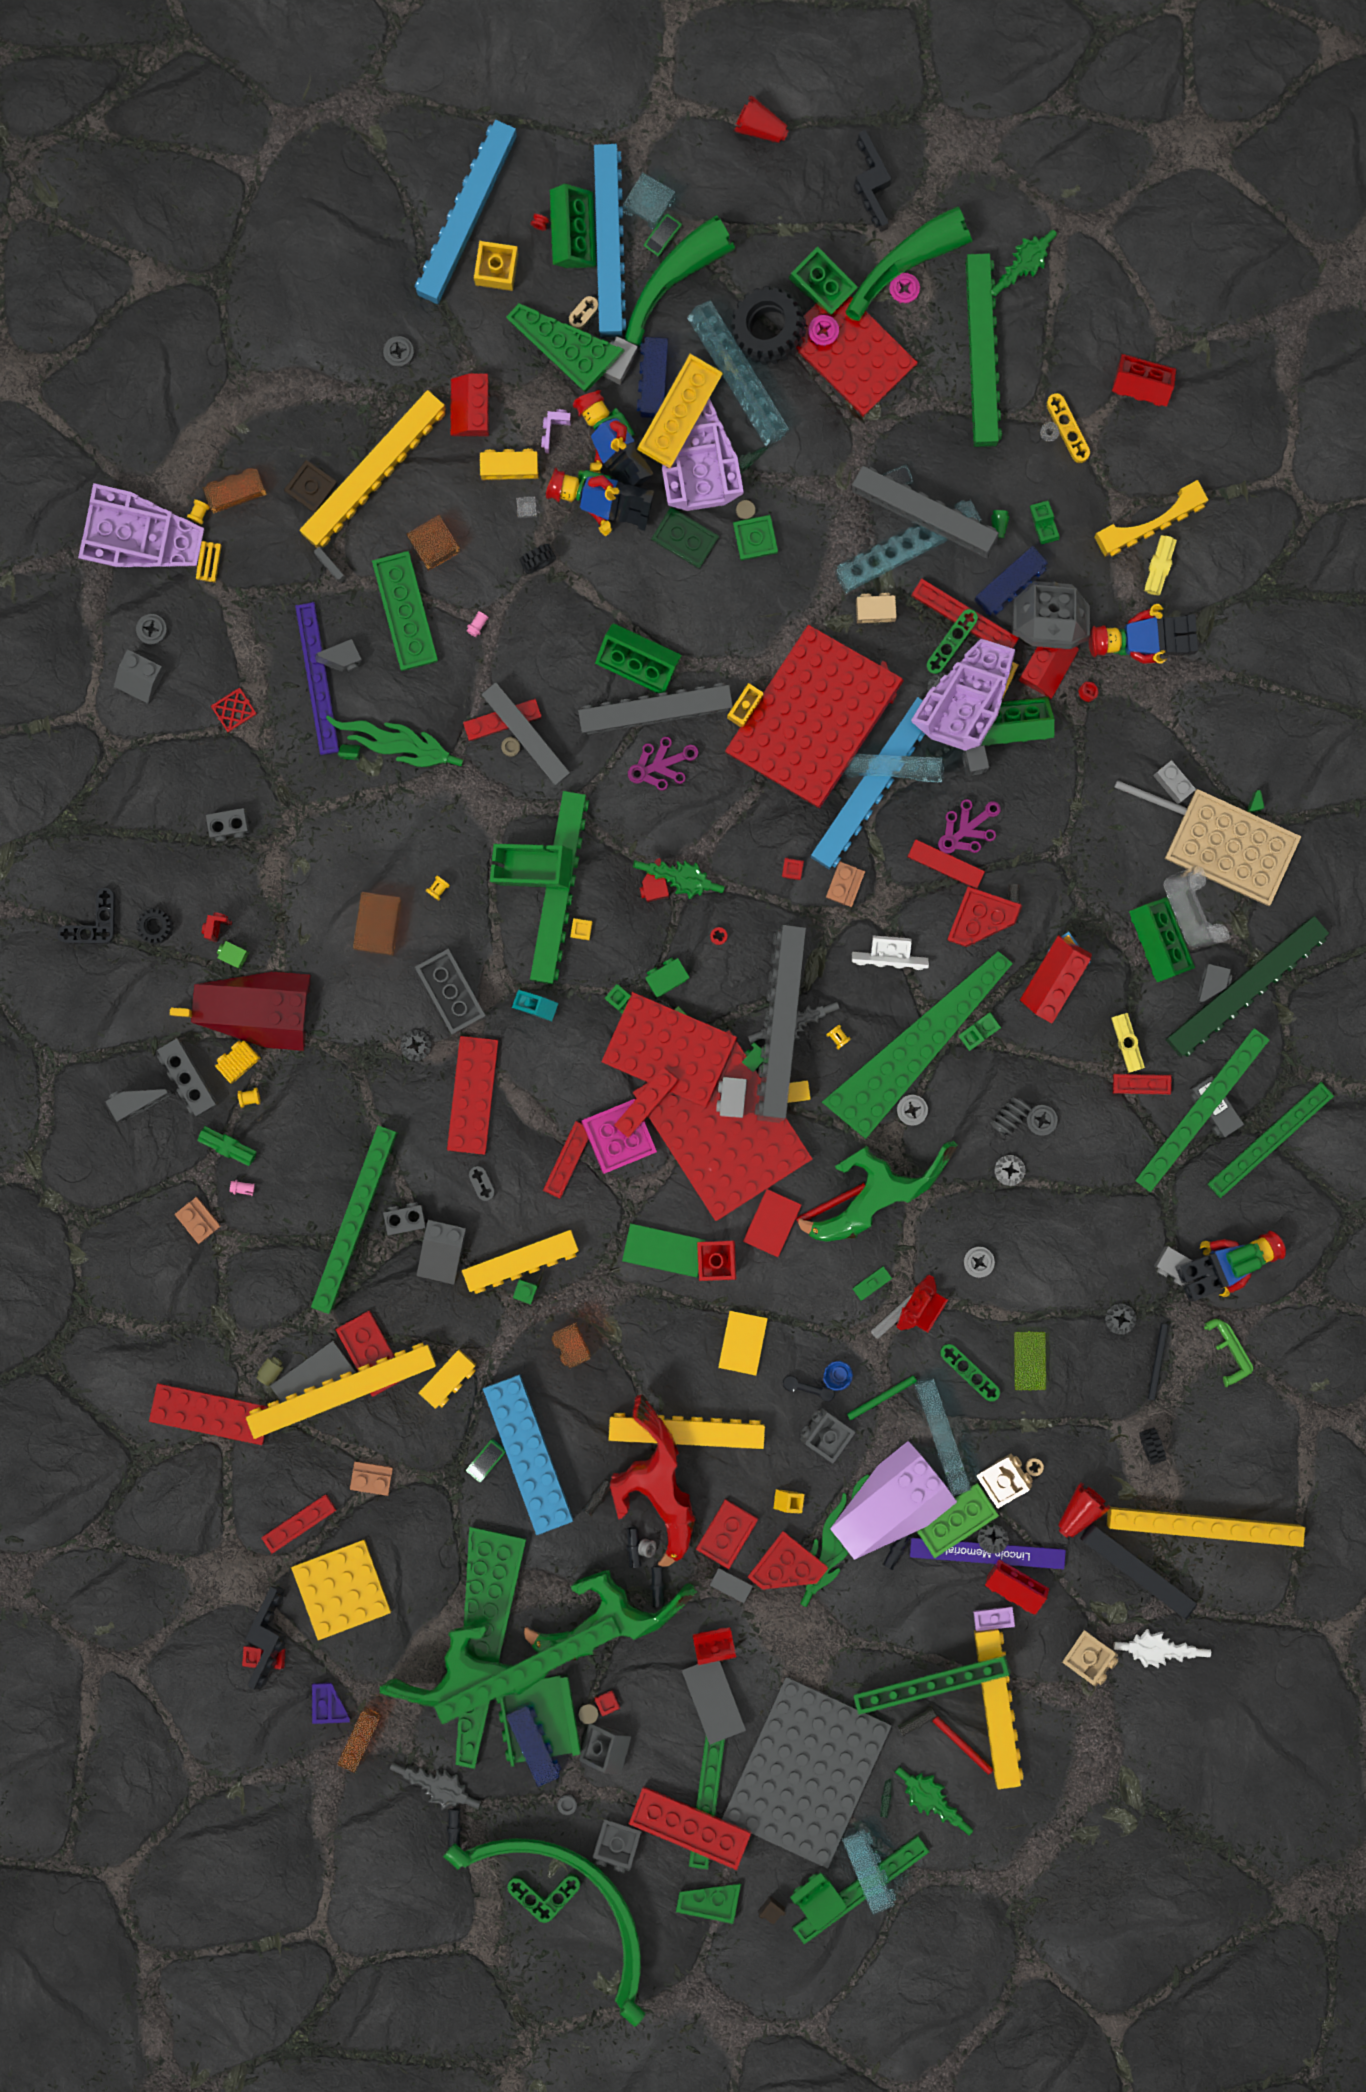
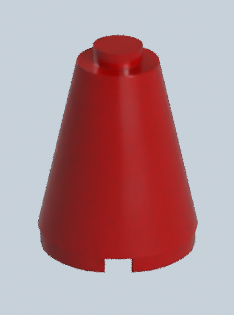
M750 95L748 100L751 102L744 105L736 122V125L739 127H735L734 131L777 143L780 140L784 141L789 131L786 129L787 125L760 101Z
M1079 1483L1058 1524L1060 1533L1067 1538L1069 1536L1074 1537L1110 1509L1109 1505L1107 1507L1104 1505L1106 1501L1090 1487L1087 1489L1083 1488V1483Z

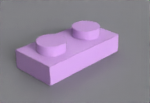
M1012 1606L973 1611L976 1631L1015 1627Z

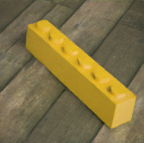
M572 1230L464 1269L462 1273L469 1292L474 1291L477 1294L485 1291V1286L492 1284L493 1287L504 1284L503 1280L509 1277L511 1281L522 1277L521 1273L529 1271V1274L539 1271V1266L547 1264V1267L558 1264V1259L565 1257V1260L576 1257L575 1253L579 1252Z

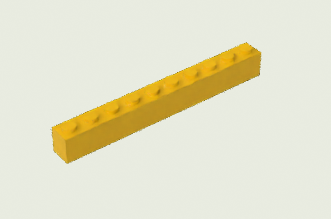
M427 390L300 529L301 534L316 548L325 547L330 541V536L334 532L338 533L343 527L342 523L347 518H352L356 513L355 509L360 504L363 505L368 500V495L381 486V481L384 477H389L393 473L394 466L398 462L402 463L407 457L406 453L410 449L416 448L420 443L419 439L423 435H427L432 430V425L445 416V405Z
M422 1342L412 1346L413 1351L406 1353L405 1350L394 1354L395 1358L388 1360L385 1357L377 1360V1365L370 1367L369 1364L358 1368L359 1372L352 1374L351 1371L340 1375L341 1379L335 1382L333 1378L322 1382L323 1386L316 1389L315 1386L304 1389L305 1394L297 1396V1393L289 1395L285 1397L287 1401L279 1403L278 1400L267 1404L268 1408L262 1411L260 1407L249 1411L250 1415L246 1417L253 1438L256 1439L436 1367L437 1365L429 1344L424 1346Z
M1110 1507L1107 1513L1106 1525L1110 1529L1300 1547L1304 1545L1305 1527L1299 1524Z

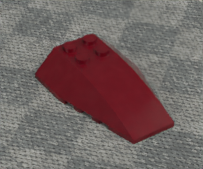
M266 972L194 984L191 1023L265 1048L304 1051L307 994L310 991L311 975Z

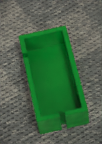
M494 844L492 861L504 865V868L491 865L490 882L501 886L569 888L572 849L553 845Z

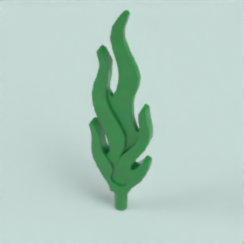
M328 715L326 716V719L340 730L360 731L374 737L377 741H370L358 735L348 736L347 739L356 740L376 753H411L418 756V758L397 757V762L408 763L416 767H430L438 764H447V762L460 767L463 764V759L449 755L436 739L425 732H422L421 735L427 743L423 742L411 729L400 724L384 723L387 728L401 732L391 733L381 730L367 721L342 723Z
M868 1474L858 1480L854 1486L851 1500L870 1477ZM845 1493L842 1494L840 1503L827 1517L823 1526L822 1550L819 1560L828 1566L829 1569L818 1583L806 1585V1592L800 1603L805 1607L808 1606L813 1593L816 1594L819 1589L836 1578L840 1569L836 1568L828 1573L829 1570L841 1562L849 1553L845 1547H842V1543L830 1529L846 1504ZM814 1539L810 1553L816 1556L818 1540Z

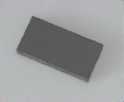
M318 547L314 551L316 557L339 583L346 580L345 576Z
M719 1567L710 1583L711 1587L742 1603H745L753 1587L752 1584Z

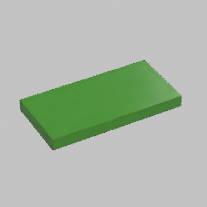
M978 1483L956 1496L955 1500L957 1503L927 1527L917 1531L934 1558L999 1516Z

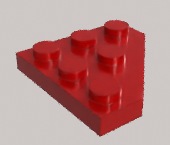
M967 887L947 940L964 947L981 941L1016 924L1022 905Z
M783 1531L749 1574L748 1578L762 1590L816 1584L829 1567Z

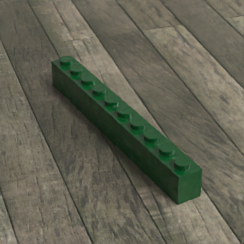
M1315 916L1309 918L1165 1039L1179 1057L1191 1055L1198 1043L1204 1044L1210 1038L1209 1034L1211 1032H1218L1225 1026L1223 1024L1224 1021L1228 1018L1230 1020L1235 1018L1242 1006L1246 1008L1254 1002L1252 998L1255 995L1261 996L1269 989L1267 985L1271 982L1275 984L1283 977L1282 973L1285 970L1291 971L1296 967L1298 959L1301 957L1305 959L1312 953L1310 949L1315 945L1317 947L1322 945L1327 940L1325 937L1329 932Z

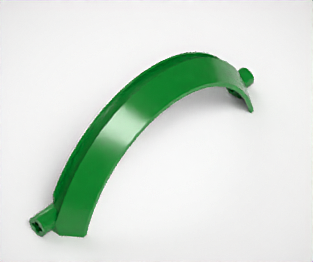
M499 1840L476 1846L467 1851H463L455 1843L449 1847L443 1857L456 1869H459L461 1866L467 1867L479 1860L499 1854L526 1852L555 1858L585 1875L600 1890L609 1903L622 1937L623 1971L619 1990L615 1998V2002L621 2009L619 2014L634 2027L641 2022L646 2013L634 2003L639 1985L641 1956L635 1923L622 1895L599 1868L586 1858L567 1848L540 1840Z

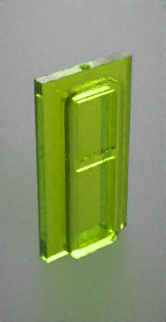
M1014 1332L1015 1390H1046L1045 1332Z

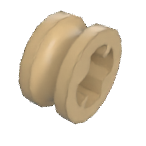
M1031 1458L1026 1462L1025 1469L1030 1475L1038 1476L1043 1472L1044 1465L1039 1459ZM1032 1462H1036L1037 1465H1040V1467L1037 1468V1472H1033L1032 1469H1029V1467L1032 1466Z

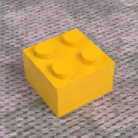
M479 241L474 274L475 285L513 291L518 260L517 246Z

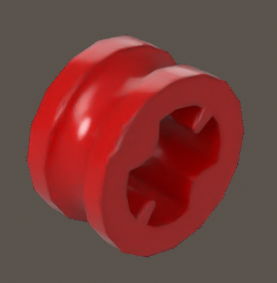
M534 214V220L530 224L536 229L545 231L549 219L540 214Z
M718 927L712 930L710 935L712 943L722 945L726 942L727 932L725 929ZM716 931L724 934L722 941L713 938V935H716Z

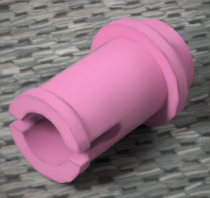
M479 611L471 625L467 626V632L474 637L480 635V630L486 620H488V617Z
M238 1180L231 1181L230 1192H233L234 1195L240 1193L253 1196L255 1184L238 1182Z

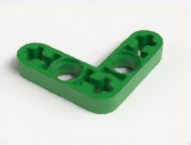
M575 1874L565 1876L545 1899L519 1876L512 1877L508 1882L507 1888L508 1892L536 1919L542 1923H547L554 1918L579 1890L580 1879ZM575 1880L576 1887L574 1888L571 1886L567 1890V1893L569 1894L567 1896L566 1892L564 1891L565 1888L568 1886L567 1881ZM513 1882L515 1884L520 1883V1889L524 1892L522 1897H520L521 1891L519 1889H512ZM557 1893L562 1894L564 1897L563 1902L559 1904L553 1901V1896ZM527 1895H534L536 1902L532 1905L527 1904L525 1901ZM539 1902L542 1903V1904H540V1907H541L544 1911H545L546 1909L549 1910V1912H548V1915H549V1916H548V1917H547L546 1915L542 1917V1916H541L542 1911H541L539 1908H537L536 1911L534 1910V1908H536V1907L538 1906Z

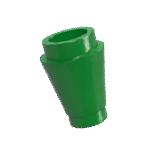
M993 510V515H991L992 527L999 533L998 538L1005 537L1010 517L1008 516V511Z

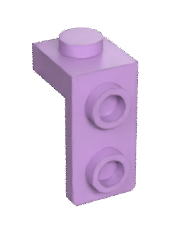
M566 410L548 411L547 417H544L543 429H546V436H542L541 447L545 448V453H549L552 424L571 426V413H567Z

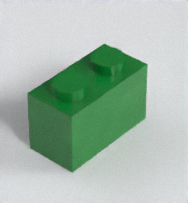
M672 957L663 963L664 967L659 970L655 967L647 972L648 976L645 977V980L656 998L661 997L690 979L678 958L674 960Z

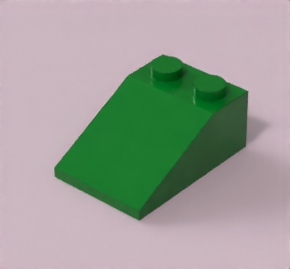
M818 246L789 276V280L802 293L830 315L858 288Z

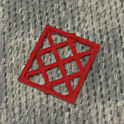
M241 688L211 705L218 720L221 721L228 733L257 715ZM236 694L235 699H230V697ZM239 694H242L245 699L244 701L238 700ZM225 701L224 707L218 706L219 704ZM228 701L234 702L233 709L226 707ZM237 703L243 704L242 710L236 709ZM246 705L250 706L251 712L245 711ZM216 708L223 709L222 716L217 713ZM226 710L232 711L231 718L224 716ZM235 712L241 713L240 720L234 719ZM244 714L249 715L248 717L243 719ZM224 719L230 720L229 727L224 724ZM233 721L238 722L237 724L232 726Z

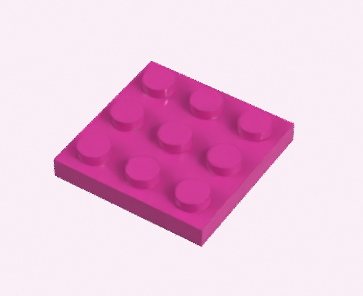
M635 1099L581 1121L603 1174L657 1152L645 1122L638 1127L630 1138H627L614 1126Z

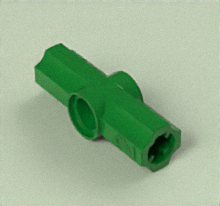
M206 1126L201 1130L197 1140L215 1149L217 1153L230 1159L233 1158L247 1166H250L256 1157L257 1151Z

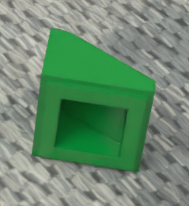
M343 744L339 749L338 756L341 759L358 760L360 758V746Z
M1260 790L1255 791L1252 795L1247 809L1249 813L1264 809Z

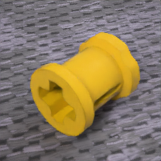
M194 500L193 503L195 505L191 513L187 515V518L198 524H203L202 519L206 511L210 509V506L199 500Z
M436 876L434 883L425 891L439 901L442 893L450 885L439 876Z
M840 1024L826 1034L827 1037H831L835 1042L837 1049L851 1040L841 1030Z
M258 1088L246 1092L238 1091V1100L241 1108L245 1105L254 1103L259 1105L261 1103Z

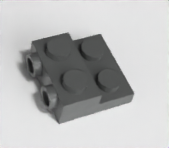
M821 1408L820 1411L817 1410L812 1415L813 1421L809 1427L805 1426L802 1429L800 1440L828 1461L834 1463L856 1432Z
M604 1819L592 1857L595 1865L606 1868V1865L613 1866L614 1871L622 1874L625 1871L629 1872L641 1831Z

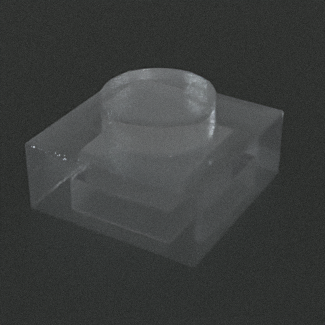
M536 497L516 498L518 518L537 517Z

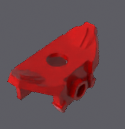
M930 1274L926 1275L914 1288L915 1291L905 1308L902 1307L896 1325L899 1330L902 1331L918 1326L928 1333L948 1300L936 1293V1283L934 1277Z

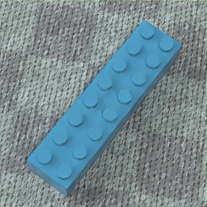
M521 1374L484 1387V1394L536 1535L573 1522V1515Z

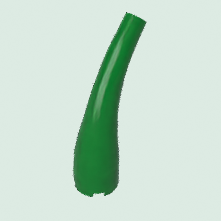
M952 208L927 221L892 249L863 281L846 310L847 316L852 320L859 321L874 297L897 276L925 261L944 255L972 242L960 208Z
M717 215L689 233L665 257L652 274L635 305L624 340L640 348L645 333L644 325L655 304L663 294L684 278L735 250L734 244L729 241L728 231Z

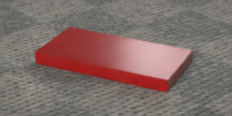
M370 1310L335 1329L357 1370L367 1364L370 1367L377 1365V1360L385 1357L388 1360L395 1358ZM399 1382L373 1391L370 1394L373 1397Z

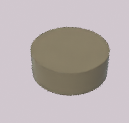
M743 500L738 503L736 514L741 520L751 519L755 514V506L751 501Z
M508 737L503 740L501 749L506 756L514 757L519 754L521 746L516 738Z
M591 1703L582 1705L579 1710L580 1720L585 1724L594 1723L598 1718L597 1707Z

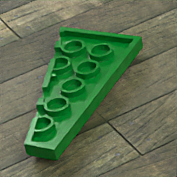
M518 304L506 316L525 337L585 393L625 352L621 347H616L605 340L593 337L589 333L568 324H563L522 304Z

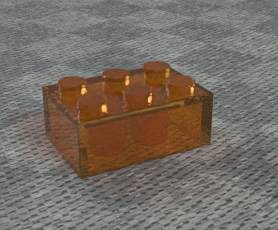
M361 892L353 944L355 951L393 956L402 902L399 897Z

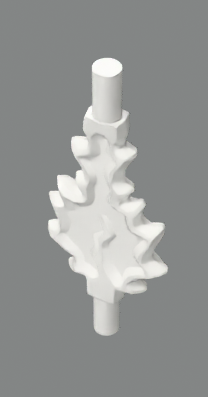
M1149 1629L1141 1637L1136 1635L1134 1641H1129V1643L1114 1642L1113 1644L1114 1650L1128 1651V1653H1133L1134 1660L1140 1659L1145 1668L1149 1664L1159 1668V1663L1166 1666L1165 1657L1169 1660L1176 1658L1180 1662H1183V1657L1189 1659L1196 1656L1211 1657L1210 1649H1198L1194 1646H1187L1186 1642L1174 1645V1642L1169 1643V1638H1162L1164 1632L1150 1634Z

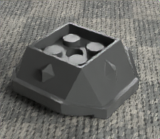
M1034 581L1013 601L1012 634L1020 637L1031 646L1072 649L1082 642L1084 643L1089 640L1090 605L1072 584L1056 583L1055 581Z

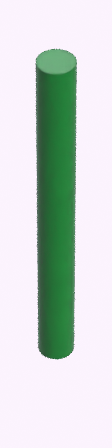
M915 1377L907 1378L847 1413L850 1421L916 1383Z

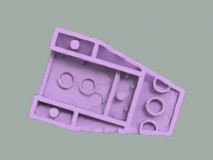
M710 398L671 468L662 465L669 506L686 511L726 505L744 494L737 455L732 449L729 438L723 430V426L717 417Z
M93 483L78 558L113 567L197 566L204 528L182 517H178L172 514V512L132 492Z
M980 639L964 655L965 658L960 663L957 662L953 666V670L948 675H944L936 687L933 686L929 690L913 716L912 723L932 740L965 751L980 746L998 716L1015 649Z
M907 1441L876 1467L830 1529L855 1560L927 1527L957 1503V1501L925 1459Z

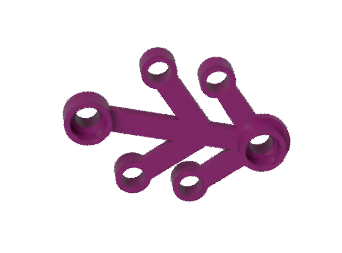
M663 737L653 763L645 766L648 757L654 752V747L651 744H645L642 748L643 753L638 764L629 768L628 778L636 784L645 781L656 786L659 791L667 789V781L664 779L658 780L648 775L649 773L658 772L673 779L677 784H683L685 782L684 773L675 772L666 767L683 760L694 761L698 757V749L694 745H688L682 753L663 760L667 749L672 745L669 737ZM663 740H668L670 742L669 745L664 746L662 744ZM648 746L652 748L650 753H646L644 750ZM690 750L694 752L692 757L687 755V752ZM639 771L641 776L635 777L634 772ZM682 775L683 780L677 781L676 777ZM660 782H664L666 786L664 788H660L658 784Z
M966 799L960 804L962 810L959 831L954 835L953 826L957 820V814L954 811H949L945 816L947 821L945 835L939 839L938 847L946 854L954 852L955 849L967 850L971 853L980 851L981 845L977 841L971 843L959 842L963 837L985 839L988 842L993 841L996 837L995 831L991 829L987 831L973 829L988 817H996L1000 813V805L994 801L989 802L985 806V811L968 823L972 802ZM963 803H969L970 807L965 809ZM990 806H995L996 812H991ZM953 814L955 819L949 820L948 815ZM988 832L993 834L992 839L987 838L986 834ZM945 841H950L951 847H946ZM972 844L978 845V850H972Z

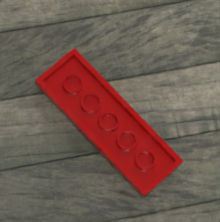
M460 1036L447 1145L448 1151L486 1155L498 1040Z
M157 1383L149 1422L263 1445L265 1435L254 1439L246 1417L250 1415L249 1411L259 1407L262 1411L267 1409L268 1406Z
M644 1786L629 1822L634 1827L735 1870L738 1869L751 1835V1831Z

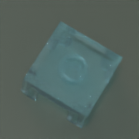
M642 173L623 204V212L629 216H632V213L648 221V227L654 230L661 221V217L668 205L671 207L675 201V191Z

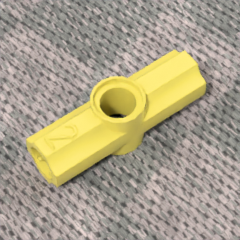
M1160 536L1155 555H1153L1148 571L1150 572L1144 587V591L1148 594H1161L1165 577L1171 568V557L1177 541L1173 537Z
M1128 1013L1112 1017L1118 1046L1122 1051L1128 1073L1145 1068L1138 1047V1039L1134 1035ZM1125 1038L1132 1040L1131 1048L1124 1046Z

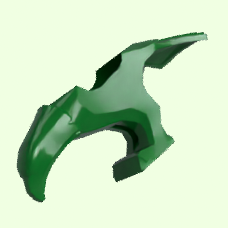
M489 1623L455 1628L449 1631L451 1644L445 1656L447 1673L434 1689L418 1688L394 1678L380 1686V1693L431 1707L514 1665L478 1660L468 1652L467 1645L471 1638L481 1639L485 1637ZM549 1641L544 1650L554 1646L552 1641ZM550 1671L498 1697L512 1694L519 1696L522 1692L544 1679Z

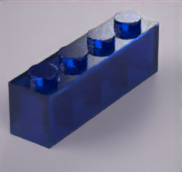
M645 337V343H641L640 354L644 355V362H640L639 373L643 374V380H639L638 392H642V397L637 402V411H641V417L654 418L665 399L668 338Z
M1032 546L975 597L974 601L989 617L993 613L997 615L1004 609L1002 605L1005 602H1012L1018 596L1017 592L1021 588L1025 590L1032 584L1031 579L1033 577H1040L1046 571L1045 567L1048 562Z
M527 1702L508 1711L506 1717L537 1786L540 1787L559 1778V1771L562 1770L558 1760L553 1759L551 1754L554 1752L550 1742L546 1743L543 1735H546L542 1724L538 1725L536 1721L538 1716L534 1706L530 1707Z

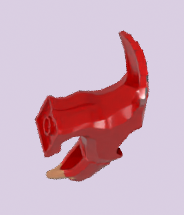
M641 1394L635 1397L633 1420L642 1426L656 1440L658 1445L648 1461L633 1462L627 1471L620 1474L613 1473L610 1487L618 1519L623 1518L628 1513L630 1508V1496L628 1494L630 1492L638 1490L650 1499L658 1514L664 1520L668 1532L667 1550L662 1559L658 1561V1565L664 1567L679 1561L685 1555L690 1545L695 1516L692 1514L689 1494L681 1492L676 1484V1456L679 1454L673 1435L661 1418L658 1417L645 1396Z

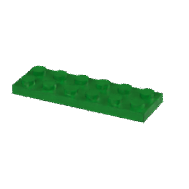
M409 551L372 560L401 672L438 662Z

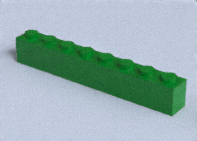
M1006 1655L857 1693L853 1696L858 1715L1007 1677L1011 1675Z

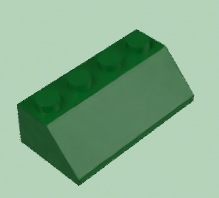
M568 184L551 189L550 209L553 265L564 268L595 267L593 192Z
M612 623L605 634L595 664L656 693H665L682 655Z
M1048 697L1001 702L998 716L980 746L1054 738L1055 719Z
M1167 897L1129 911L1131 921L1136 928L1138 939L1143 946L1145 956L1149 961L1152 974L1157 983L1195 968Z

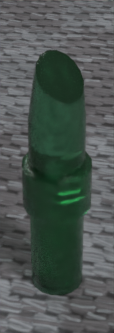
M891 1779L886 1780L884 1783L880 1817H888L889 1803L891 1802Z

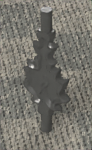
M835 1002L824 1007L816 1006L814 1009L807 1006L803 1012L797 1011L794 1040L800 1039L797 1032L804 1031L802 1026L806 1027L809 1022L818 1023L819 1018H823L827 1013L838 1010V1003ZM764 1021V1027H766L767 1021ZM764 1028L760 1032L748 1036L749 1042L753 1043L763 1039Z
M394 1762L391 1764L390 1770L403 1775V1778L410 1780L411 1785L419 1784L422 1786V1789H427L424 1794L431 1795L428 1802L440 1803L441 1810L451 1805L453 1808H456L459 1804L464 1805V1803L476 1809L480 1806V1801L469 1797L464 1792L465 1785H460L458 1774L451 1776L446 1770L441 1774L437 1769L436 1776L434 1777L432 1773L426 1774L421 1767L418 1771H415L413 1768H405Z

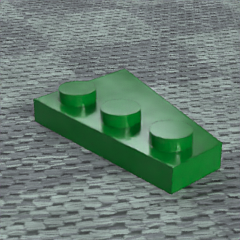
M741 1884L680 1891L676 1912L733 1924Z

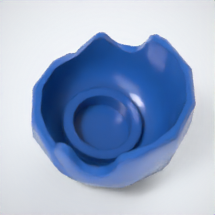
M842 1361L832 1362L825 1368L823 1381L828 1388L834 1391L844 1390L852 1382V1369L847 1363Z

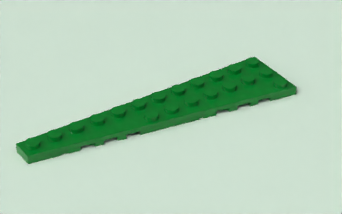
M999 951L996 952L821 1103L866 1139L1013 963Z
M470 1526L464 1627L489 1623V1628L485 1637L481 1639L471 1638L467 1645L468 1652L478 1660L499 1663L526 1539ZM490 1701L459 1716L456 1765L475 1769Z

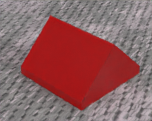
M735 1241L697 1242L699 1281L736 1280Z

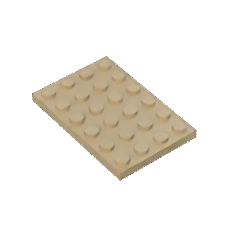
M1196 789L1164 859L1264 905L1270 906L1301 836Z

